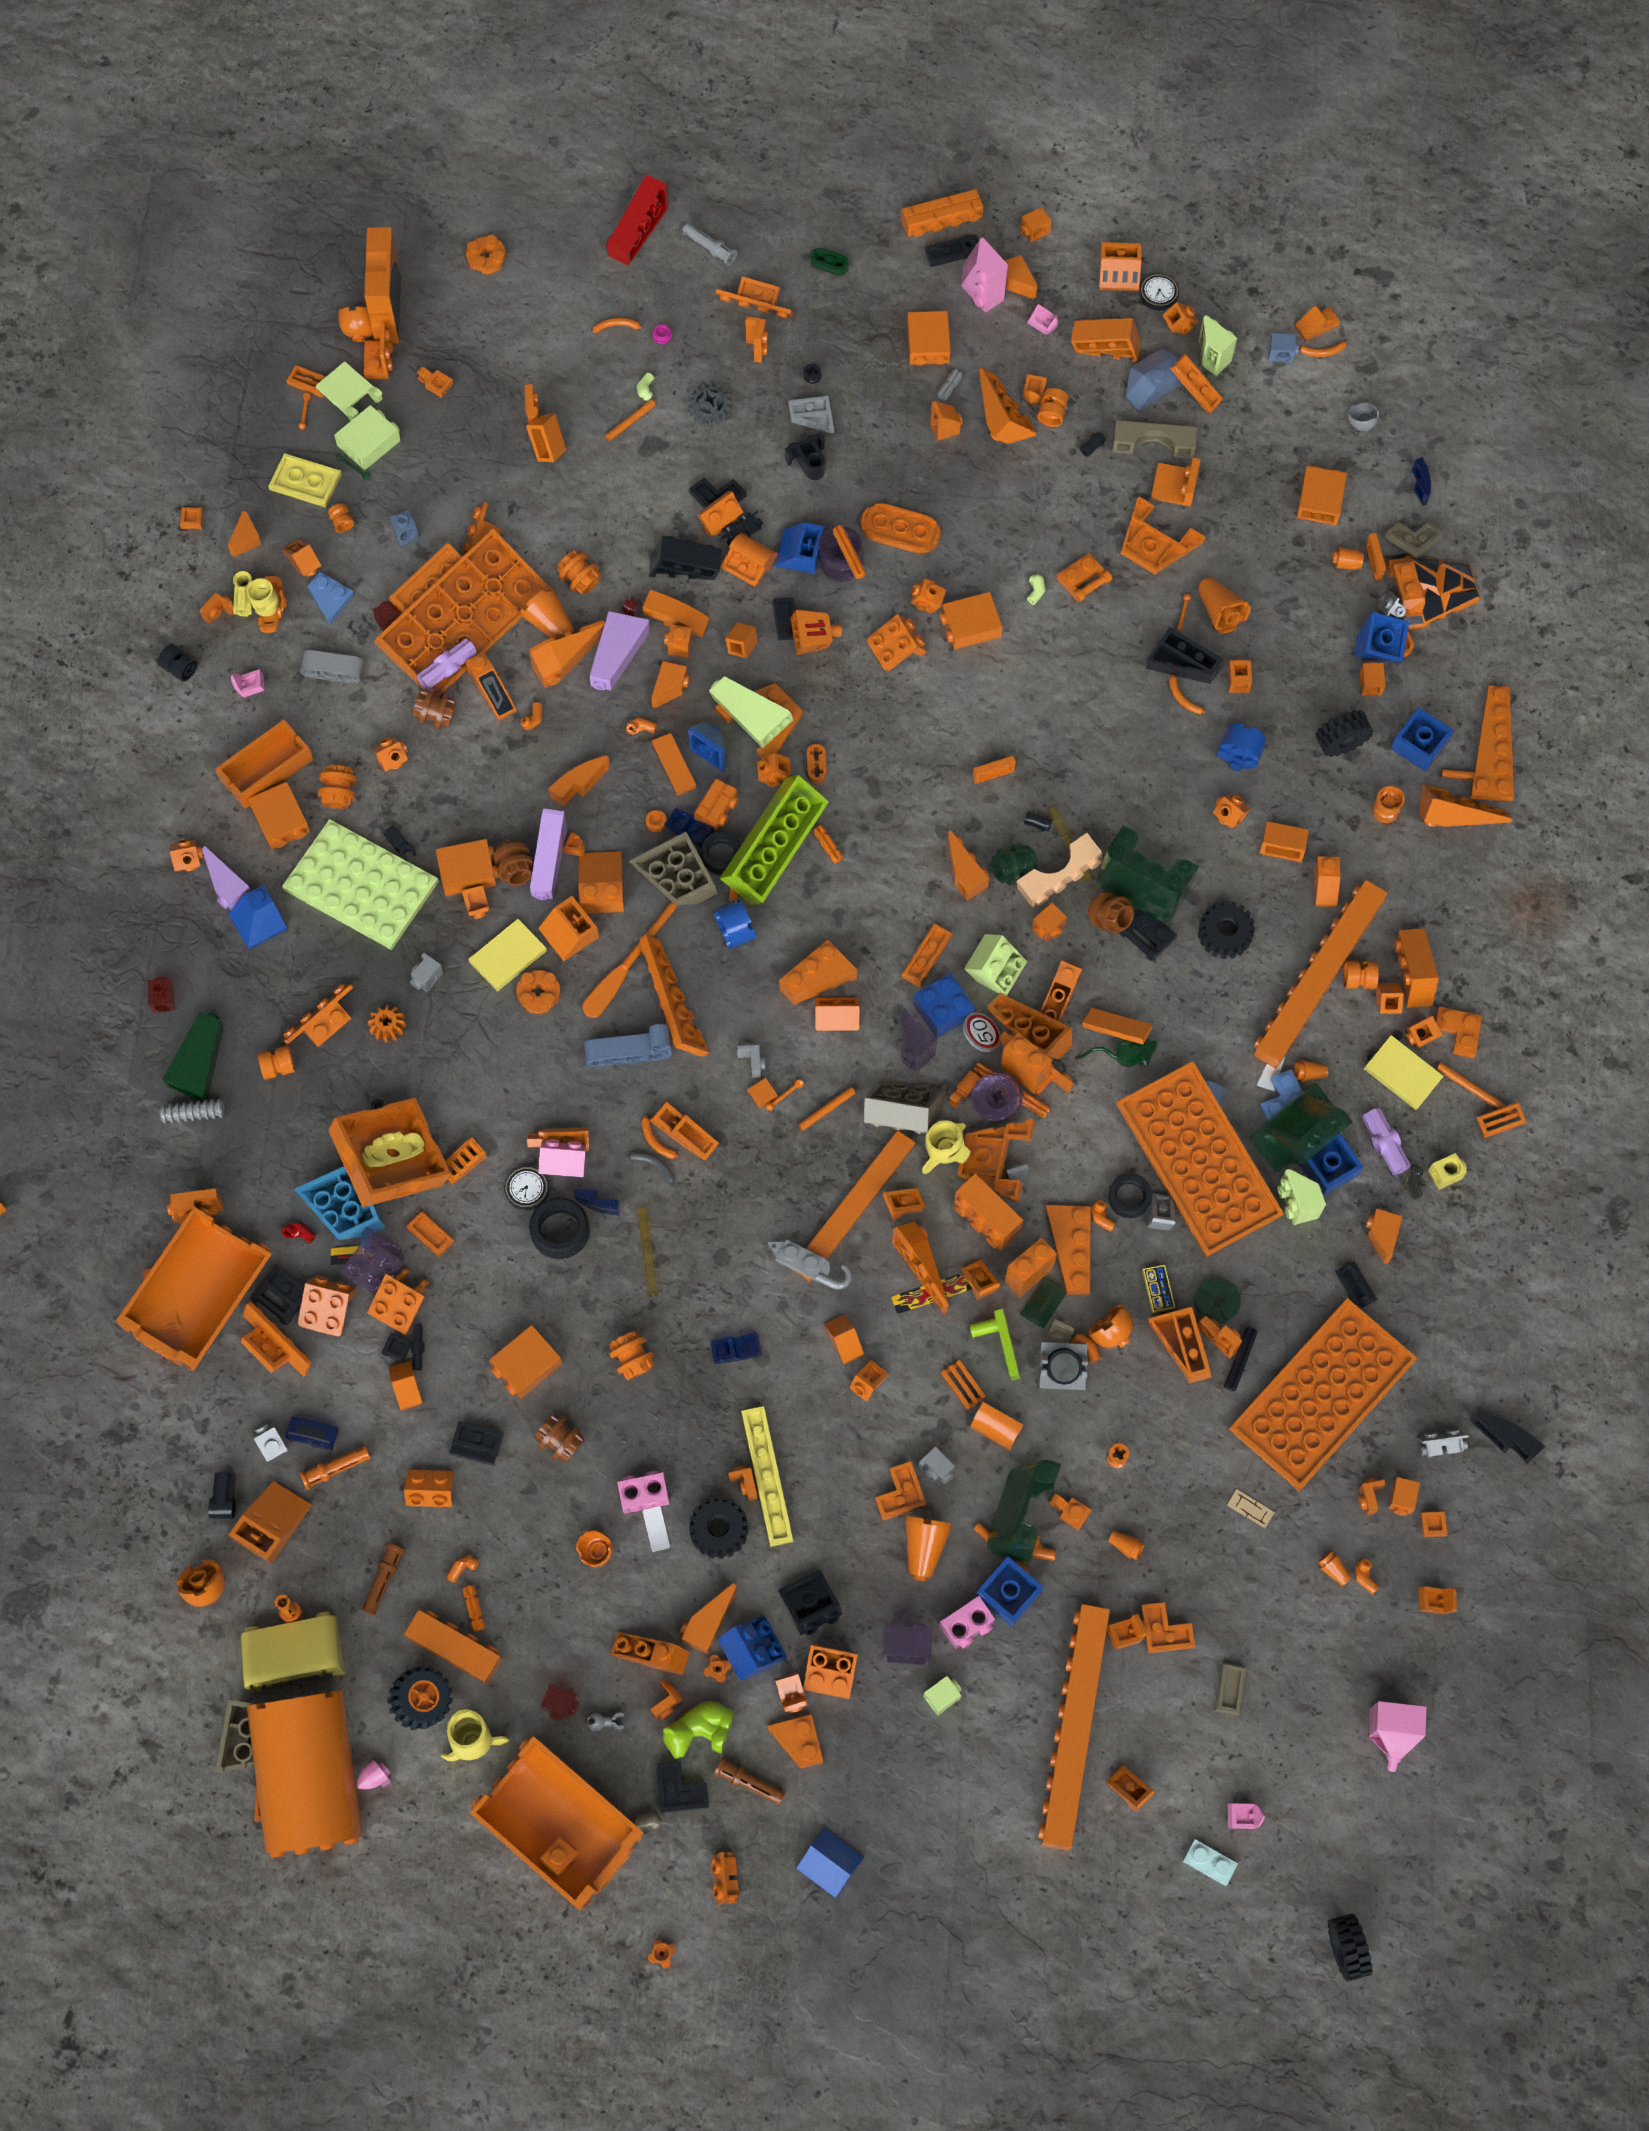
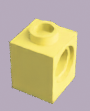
M1454 1153L1433 1163L1428 1172L1440 1190L1462 1180L1467 1173V1168L1463 1159ZM1445 1167L1451 1168L1454 1174L1447 1173Z

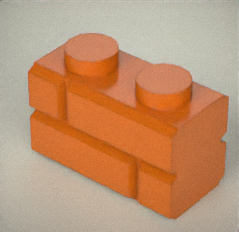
M715 779L695 810L694 820L715 832L720 826L724 827L729 818L728 812L730 809L734 810L739 802L737 789Z

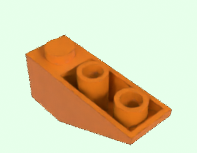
M949 831L947 843L954 885L968 901L988 888L989 874L985 868H980L976 863L977 860L974 854L964 848L962 839L958 835L955 836L952 831Z
M1065 959L1061 961L1040 1011L1041 1013L1059 1022L1061 1021L1084 967Z
M617 1632L610 1655L683 1676L690 1652L676 1644Z

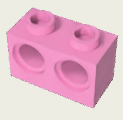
M651 1471L645 1473L644 1477L627 1476L622 1478V1481L617 1482L624 1514L669 1505L663 1473ZM652 1484H658L661 1487L660 1491L654 1494L650 1493L648 1488ZM629 1489L638 1491L637 1496L634 1498L626 1497L625 1493Z
M980 1596L940 1621L939 1627L954 1649L958 1647L964 1649L974 1642L972 1638L979 1633L983 1636L993 1629L992 1625L995 1622V1618ZM980 1613L984 1616L985 1621L980 1624L975 1623L972 1620V1615ZM955 1626H961L964 1628L965 1634L961 1637L955 1636L952 1629Z

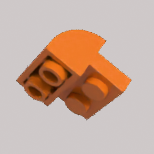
M740 533L731 542L730 550L721 564V568L757 588L766 571L769 572L779 553Z
M811 1644L803 1690L850 1699L858 1653Z

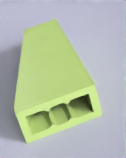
M725 676L721 680L715 681L709 690L712 698L762 748L794 720L787 709Z

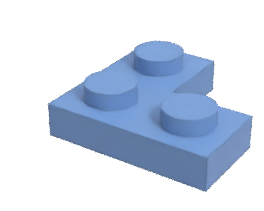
M1292 1069L1271 1077L1270 1080L1278 1097L1261 1103L1259 1106L1268 1126L1309 1111L1310 1106Z

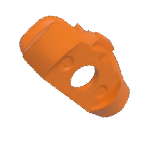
M266 576L263 579L271 582L280 600V606H278L277 612L271 616H259L258 625L261 632L272 633L277 630L284 609L287 607V598H285L282 580L277 576Z

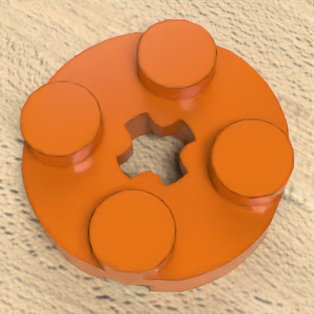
M494 235L479 237L467 244V263L472 270L481 271V274L495 273L503 267L502 264L506 261L505 247ZM484 253H490L488 258L481 255H483Z
M542 970L524 973L516 988L519 1003L528 1012L534 1014H543L550 1011V1008L555 1004L557 1005L561 996L560 985L555 975ZM536 988L545 990L540 996H536L533 992Z

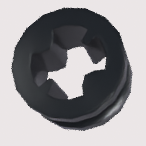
M808 364L803 369L806 382L815 384L821 380V369L817 364ZM812 371H815L816 374H813V376H809V374H811Z

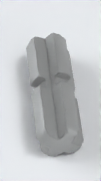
M954 369L946 379L947 382H944L937 393L939 399L943 401L948 399L953 392V388L962 379L960 371Z

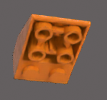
M273 1481L244 1512L229 1536L241 1546L268 1563L273 1564L312 1505Z

